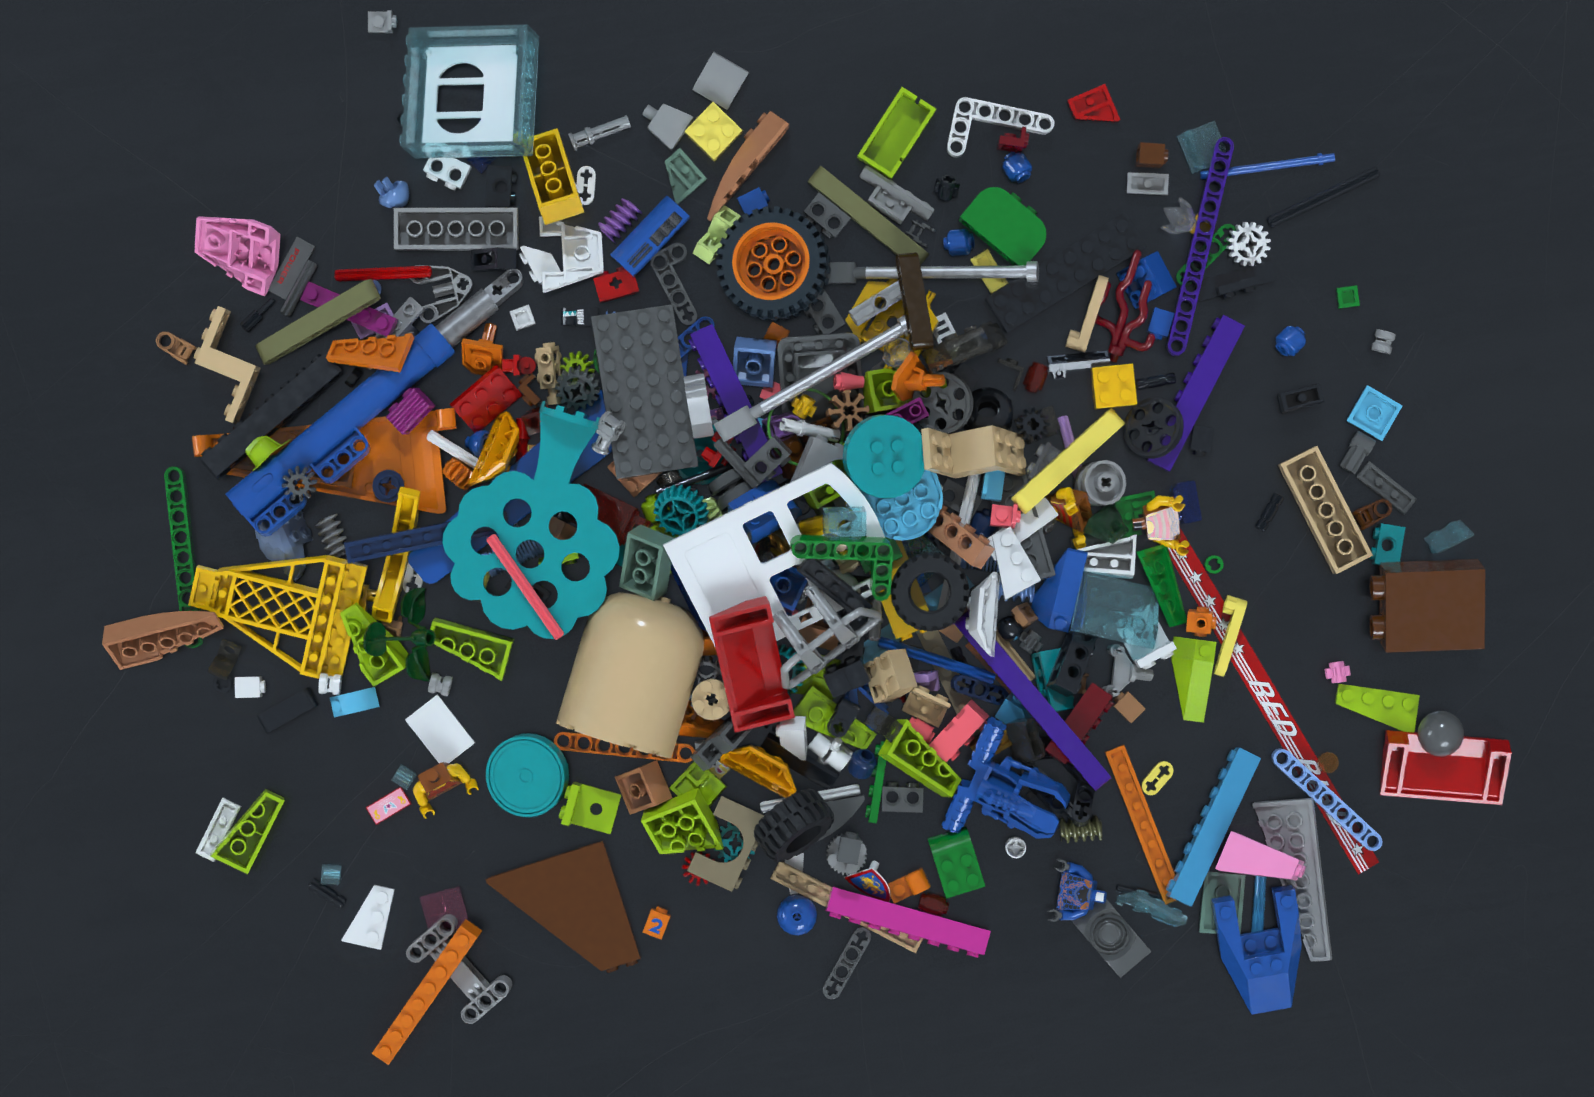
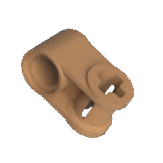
M161 332L156 338V344L160 349L185 365L188 364L187 360L192 351L197 349L191 343L169 332ZM165 335L171 338V344L167 347L161 344V339Z

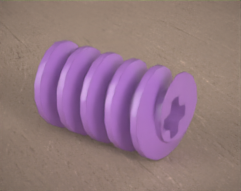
M623 198L620 200L623 206L615 205L617 212L609 211L612 218L605 216L606 224L598 223L601 231L614 243H616L613 238L614 236L621 238L619 230L627 231L624 226L625 224L632 226L630 218L637 220L638 218L635 213L643 214L633 203Z

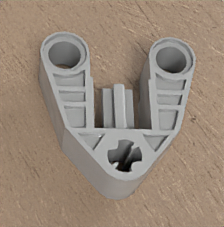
M430 266L432 268L431 277H426L422 280L410 278L418 285L435 283L450 278L452 280L451 282L432 287L435 298L454 293L455 297L423 306L424 311L419 316L420 319L426 324H434L455 311L463 304L473 290L474 283L472 279L446 266ZM465 279L466 282L469 281V285L466 286L465 290H463L462 287L459 288V285L462 283L461 280ZM428 309H432L435 314L431 320L424 318V312Z
M704 373L684 376L693 438L714 436Z

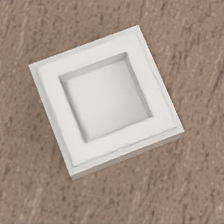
M529 304L509 311L516 331L536 324Z

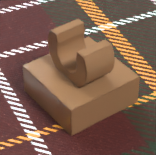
M399 616L397 621L392 620L391 623L381 622L385 629L394 637H401L402 616Z

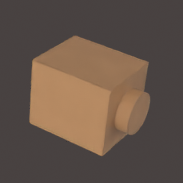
M1121 691L1113 699L1115 703L1112 706L1129 723H1132L1145 710L1128 691L1125 693Z

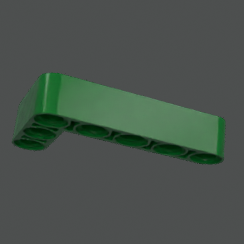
M796 535L791 539V551L797 558L871 561L870 590L876 600L883 601L890 596L893 548L888 539L883 537ZM798 543L805 544L802 550H796L795 546ZM818 544L826 545V548L824 550H816V546ZM840 544H844L847 546L846 549L841 552L837 551L836 548ZM860 545L867 546L864 552L857 551ZM885 545L888 547L884 553L878 552L880 546ZM879 566L887 567L882 573L876 571ZM878 586H885L883 592L878 593L875 591Z

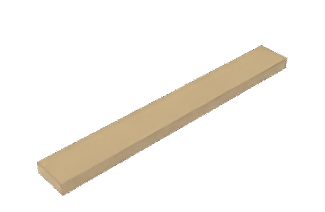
M778 862L770 879L826 907L831 886L785 862ZM861 921L860 924L914 953L917 952L923 938H920L919 941L909 939L908 934L900 932V936L888 933L889 929L881 927L880 930L869 928V923Z

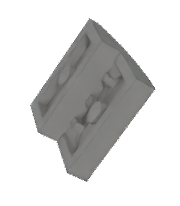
M713 52L692 90L728 110L749 72Z

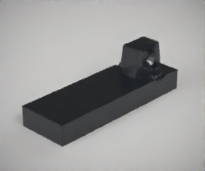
M1108 350L1047 356L1049 372H1052L1053 379L1066 378V370L1111 366Z

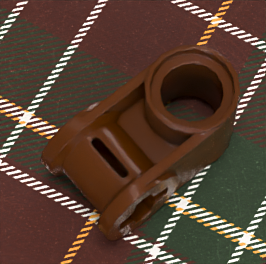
M1379 499L1351 513L1355 516L1360 525L1359 529L1362 531L1389 516L1392 512V505L1385 499ZM1381 502L1387 506V511L1384 514H1380L1377 511V505Z

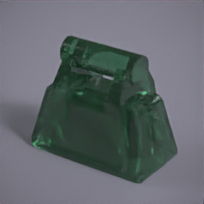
M1109 504L1089 518L1083 531L1098 539L1114 544L1129 529L1124 524L1114 504Z

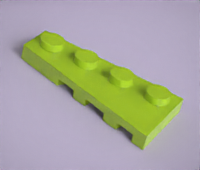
M1338 684L1335 704L1403 732H1415L1420 695Z
M810 686L793 710L794 715L806 716L807 728L831 738H836L829 733L827 724L837 704L819 690ZM855 718L847 733L839 738L842 739L843 743L858 749H867L877 734ZM840 723L838 725H833V728H835V732L837 730H842Z

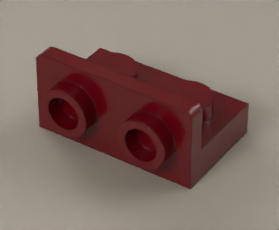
M1022 126L1019 138H1016V134L1004 133V136L1000 135L997 150L1021 153L1023 148L1027 147L1029 141V133H1026V127Z

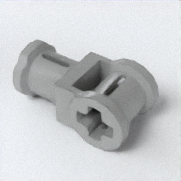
M606 411L599 419L598 430H596L599 436L596 442L592 443V449L599 454L607 455L611 442L618 439L619 435L624 431L626 423L615 418L612 412Z

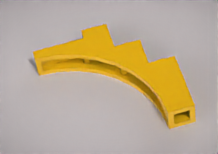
M400 486L392 533L417 528L421 491ZM411 551L386 556L372 606L371 616L375 620L387 623L392 622L403 587L408 555Z

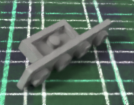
M866 165L859 177L875 187L867 203L898 224H902L910 211L926 221L929 220L934 212V208L927 202L921 201L910 191L904 190L893 180L881 175L876 169Z
M409 297L392 316L398 319L392 335L400 337L412 333L415 337L419 333L412 324L422 314L424 308L412 297ZM377 333V334L374 336V337H376L377 339H379V338H387L386 336L381 335V334H379V333Z

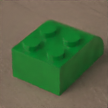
M966 826L962 827L960 833L948 831L927 838L946 899L985 887Z

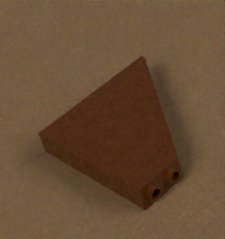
M604 840L485 879L488 885L600 971L606 970L607 973L618 970L619 965L626 964L627 967L638 963V959H641Z

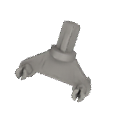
M1112 644L1107 647L1109 649L1107 653L1114 656L1111 685L1104 686L1102 688L1104 691L1115 697L1130 682L1135 680L1152 681L1154 676L1153 670L1137 668L1136 664H1132L1126 655L1124 647L1119 644Z

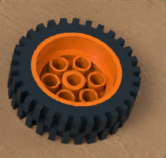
M767 206L763 207V211L758 209L752 210V215L743 214L742 221L739 222L736 219L733 222L735 227L732 230L730 228L726 230L728 237L726 239L722 237L720 241L723 245L722 249L718 248L717 254L720 256V259H716V265L719 267L717 275L721 279L720 284L725 289L726 295L744 312L766 321L768 319L779 321V318L789 320L791 315L799 316L801 310L808 311L810 309L808 305L810 303L816 304L818 301L816 297L818 294L822 295L825 290L822 287L824 284L827 285L829 281L827 274H830L831 268L828 266V263H831V259L827 253L829 249L824 242L823 236L807 218H804L798 212L794 213L788 208L783 210L781 207L774 206V209H771ZM779 241H785V247L782 250H776V244ZM762 246L765 247V253L757 256V249ZM793 255H799V261L796 264H790V258ZM773 261L780 262L776 270H771L770 268ZM759 266L760 272L755 276L751 275V269ZM787 275L794 276V280L790 284H785L784 282ZM769 280H773V288L770 290H766V282Z

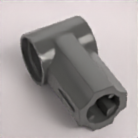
M1358 430L1349 444L1350 448L1339 466L1356 474L1365 456H1368L1373 449L1376 440Z

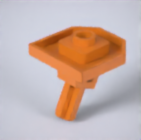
M493 323L485 324L482 339L475 341L463 338L461 342L462 365L472 374L484 375L496 364L502 370L503 345L494 344L497 326Z
M911 351L893 375L891 389L899 400L905 401L913 398L914 391H926L927 387L945 385V376L943 374H929L917 354Z

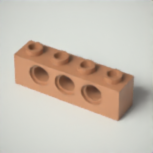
M943 504L936 523L928 532L971 566L982 569L995 548L989 544L990 540L981 534L978 536L975 533L976 529L967 523L964 525L961 522V517L953 512L951 514L947 512L948 507Z

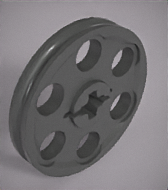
M949 372L933 373L943 374L948 379L949 384L946 388L941 386L930 387L931 395L927 398L923 396L922 391H914L913 400L920 397L924 406L930 409L929 417L923 418L918 422L924 428H931L947 434L956 432L971 417L974 405L971 389L956 374ZM958 388H962L965 391V396L961 400L956 397V390ZM941 399L947 401V403L944 404L945 408L939 406V403H941ZM959 408L964 412L961 420H957L954 416L955 411ZM940 418L946 420V427L943 430L937 426V421Z

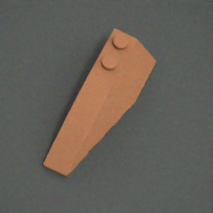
M770 111L768 114L764 112L757 120L759 125L755 130L751 128L744 136L746 140L732 159L714 196L707 217L710 223L714 215L727 204L789 130V124Z
M176 611L158 613L104 626L102 645L118 668L123 670L158 661L163 658L164 654L168 652L172 654L178 651V647L184 644L188 646L199 637L205 638L223 629L224 625L215 612Z

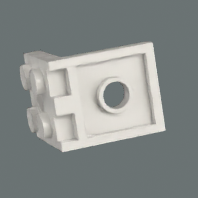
M1150 605L1113 624L1137 668L1146 670L1156 664L1155 660L1159 658L1165 660L1174 655L1173 651L1177 649L1174 642L1168 640ZM1140 626L1144 627L1147 632L1146 636L1141 639L1135 635V630Z

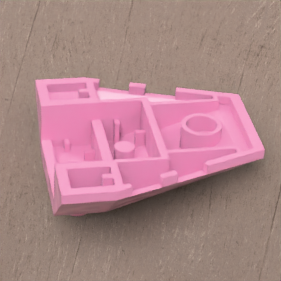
M198 216L196 218L195 253L214 267L217 265L227 272L226 275L228 277H235L242 282V287L266 296L278 270L281 234L273 227L252 219Z

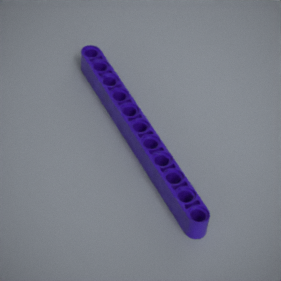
M1228 137L1220 138L1215 143L1167 342V351L1172 356L1181 355L1187 347L1234 150L1233 141ZM1222 142L1227 143L1229 146V151L1226 153L1219 150V144ZM1217 162L1222 163L1224 171H1215L1214 164ZM1212 182L1218 183L1220 190L1212 192L1209 189V184ZM1207 202L1213 203L1215 210L1207 212L1204 204ZM1207 222L1210 225V231H1201L1200 223ZM1196 242H1203L1205 244L1204 252H1198L1195 249ZM1191 262H1198L1201 269L1199 272L1191 270ZM1186 282H1194L1196 290L1194 292L1187 291L1185 288ZM1187 301L1191 304L1189 312H1184L1181 309L1182 302ZM1183 321L1187 326L1186 331H1178L1176 323ZM1173 341L1180 342L1182 345L1181 351H1173L1171 343Z
M969 609L954 623L1089 785L1095 791L1111 779V776L997 641L995 643V657H990L969 634L965 626L966 618L970 615Z

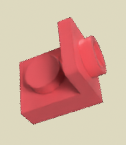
M992 504L990 526L1011 527L1014 529L1016 523H1020L1021 511L1017 510L1018 504H1013V506Z

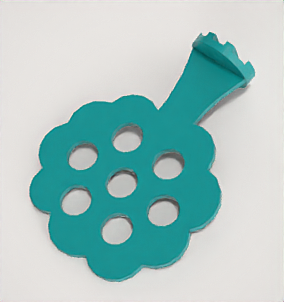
M542 401L539 410L540 450L534 480L525 473L510 471L495 477L488 486H480L470 490L464 495L459 504L458 516L448 523L443 533V547L447 556L455 563L451 572V584L458 595L468 600L481 599L486 616L492 623L501 628L514 630L528 626L534 634L542 638L554 639L513 579L511 588L505 595L493 596L487 592L484 587L486 573L493 568H502L504 570L506 568L494 552L489 555H481L473 549L471 544V537L478 528L490 527L498 534L499 540L531 586L539 581L552 583L557 589L558 597L555 604L547 609L563 630L564 635L573 628L578 617L589 616L597 611L605 601L607 585L604 576L614 568L618 561L620 545L617 535L610 526L598 520L599 506L593 493L580 484H570L573 470L580 455L596 430H598L600 417H597L595 422L586 419V413L576 411L575 415L566 413V407L557 405L556 409L546 407V401ZM522 499L530 505L532 513L526 525L513 527L506 522L503 512L505 505L510 500ZM558 512H568L577 521V531L570 539L559 540L550 532L549 522L552 516ZM534 540L543 547L544 559L539 566L526 568L518 562L516 551L523 541ZM580 553L588 559L590 571L583 580L571 581L563 574L562 562L567 555Z

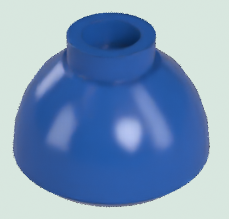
M480 430L468 436L465 440V447L474 456L479 458L489 432L487 430Z

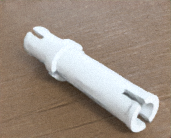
M782 418L783 422H780L781 431L796 433L797 436L817 437L818 434L833 442L839 441L836 438L840 439L839 429L809 424L805 420L795 421Z

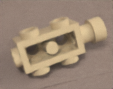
M555 342L543 343V347L536 348L535 362L538 364L539 372L537 374L540 389H548L547 405L561 404L560 401L562 397L556 396L558 390L555 389L556 383H558L556 373L558 376L562 374L560 368L562 356L559 352V346H555Z

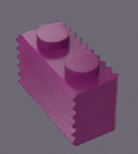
M409 388L402 395V401L399 404L397 402L394 403L388 410L390 413L386 418L402 435L409 434L435 407V404L420 388Z

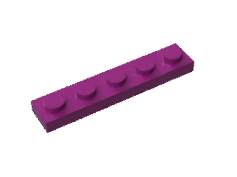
M308 281L300 300L318 308L340 294ZM367 307L347 319L386 337L393 334L398 319L371 307Z

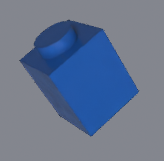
M760 187L737 198L744 214L747 213L748 215H752V210L754 209L762 211L763 207H767V202L770 201L766 191H761Z
M1156 307L1153 308L1146 332L1154 334L1155 339L1162 340V337H1168L1175 313Z

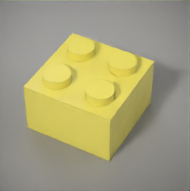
M714 102L685 130V134L714 162L743 133V130Z

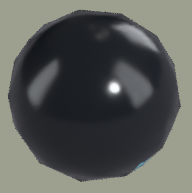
M1006 616L999 621L997 630L1005 641H1015L1021 636L1023 627L1016 622L1013 616Z

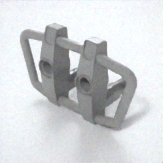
M811 586L810 588L814 595L809 589L805 591V594L810 598L830 628L812 642L807 643L783 610L777 612L781 620L774 614L773 620L797 652L780 669L782 687L786 690L792 689L811 675L817 674L842 652L859 642V639L879 623L882 613L878 610L860 607L841 618L824 598L817 586ZM859 616L871 617L856 631L849 624ZM835 635L840 644L822 657L816 648ZM802 660L807 669L789 681V670Z

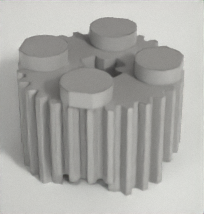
M836 835L837 838L833 837V841L830 840V844L826 848L828 864L831 868H834V871L842 872V875L844 873L846 875L857 873L858 870L860 871V867H863V863H866L865 859H867V856L865 855H867V849L865 844L861 843L858 865L838 862L836 858L840 836Z

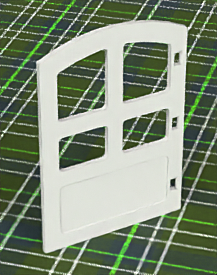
M829 463L663 544L713 644L714 639L709 622L710 616L744 601L766 596L770 603L772 616L776 614L781 620L777 612L783 610L797 630H801L823 619L815 605L792 616L786 614L770 582V577L794 565H800L805 559L795 557L790 547L788 552L765 563L760 562L743 528L745 522L768 511H772L790 545V541L794 536L802 534L787 503L817 487L829 484L848 503L856 514V518L822 536H856L860 533H865L866 537L885 538L878 518L868 500L850 478L834 464ZM798 543L795 546V549L802 550L804 549L805 544ZM818 544L816 546L817 551H822L826 548L825 544ZM885 545L880 546L878 552L884 553L888 547ZM879 566L876 571L882 573L887 567ZM870 578L852 586V588L856 590L867 584L870 589ZM807 579L810 587L813 586L814 584ZM878 586L875 591L879 592L885 589V586ZM818 588L836 612L844 609ZM868 590L861 595L867 598L872 595V592ZM810 612L812 618L801 623L799 617ZM774 621L772 624L776 641L786 636Z

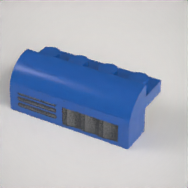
M666 195L610 255L621 267L635 277L689 220L690 216Z

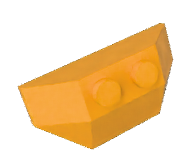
M506 411L495 418L468 485L473 486L494 480L495 477L510 470V461L517 453L519 428L509 412Z
M751 744L735 748L733 751L723 754L719 760L720 763L784 798L792 796L797 791L788 764L783 762L781 758L766 753L759 746Z

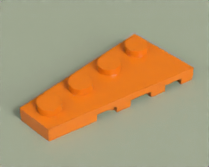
M408 333L405 336L387 335V338L379 339L368 337L366 340H358V338L333 340L326 359L331 363L401 372L415 337L412 333Z

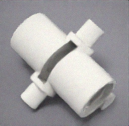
M819 732L807 747L818 756L817 761L823 765L829 764L838 772H841L853 754V751L842 743L841 738L836 737L834 739Z

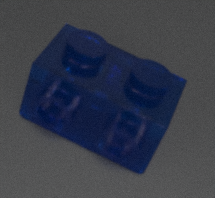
M1195 481L1176 483L1175 488H1172L1173 496L1176 498V496L1181 495L1183 501L1180 504H1185L1183 510L1178 512L1179 520H1181L1182 524L1201 521L1202 516Z

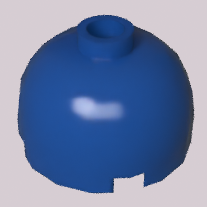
M794 894L786 897L777 908L778 924L783 931L790 935L799 936L808 933L813 929L817 921V910L814 903L803 895Z

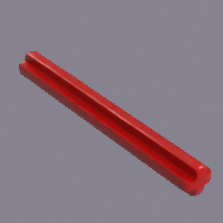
M430 266L341 269L335 271L336 281L426 278L432 276V268Z

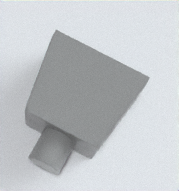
M648 104L642 113L643 116L651 120L647 127L648 130L671 151L674 150L684 135L685 130L694 120L693 116L666 104H662L659 110Z

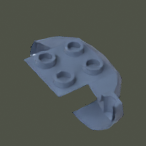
M284 508L277 509L275 516L283 517L286 510ZM302 510L268 537L261 536L255 530L260 550L272 562L305 558L303 543L313 540L311 530L303 518ZM267 521L262 522L259 526L260 530H267L270 523ZM306 564L295 566L294 581H297L302 576ZM283 566L284 573L289 577L291 566Z

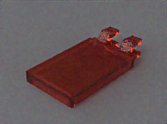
M584 484V487L588 488L596 497L599 506L598 520L610 526L617 535L620 546L625 545L627 534L632 530L634 524H641L649 528L651 522L638 516L640 512L637 508Z

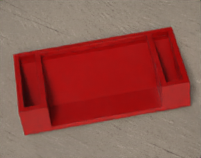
M763 596L747 600L710 616L709 622L734 732L795 718L791 698L781 683L780 669L782 664L772 624L774 623L772 611L767 597Z
M1386 730L1380 795L1502 805L1512 754L1509 740L1464 737L1462 745L1456 752L1448 756L1439 757L1429 754L1422 748L1418 740V733Z

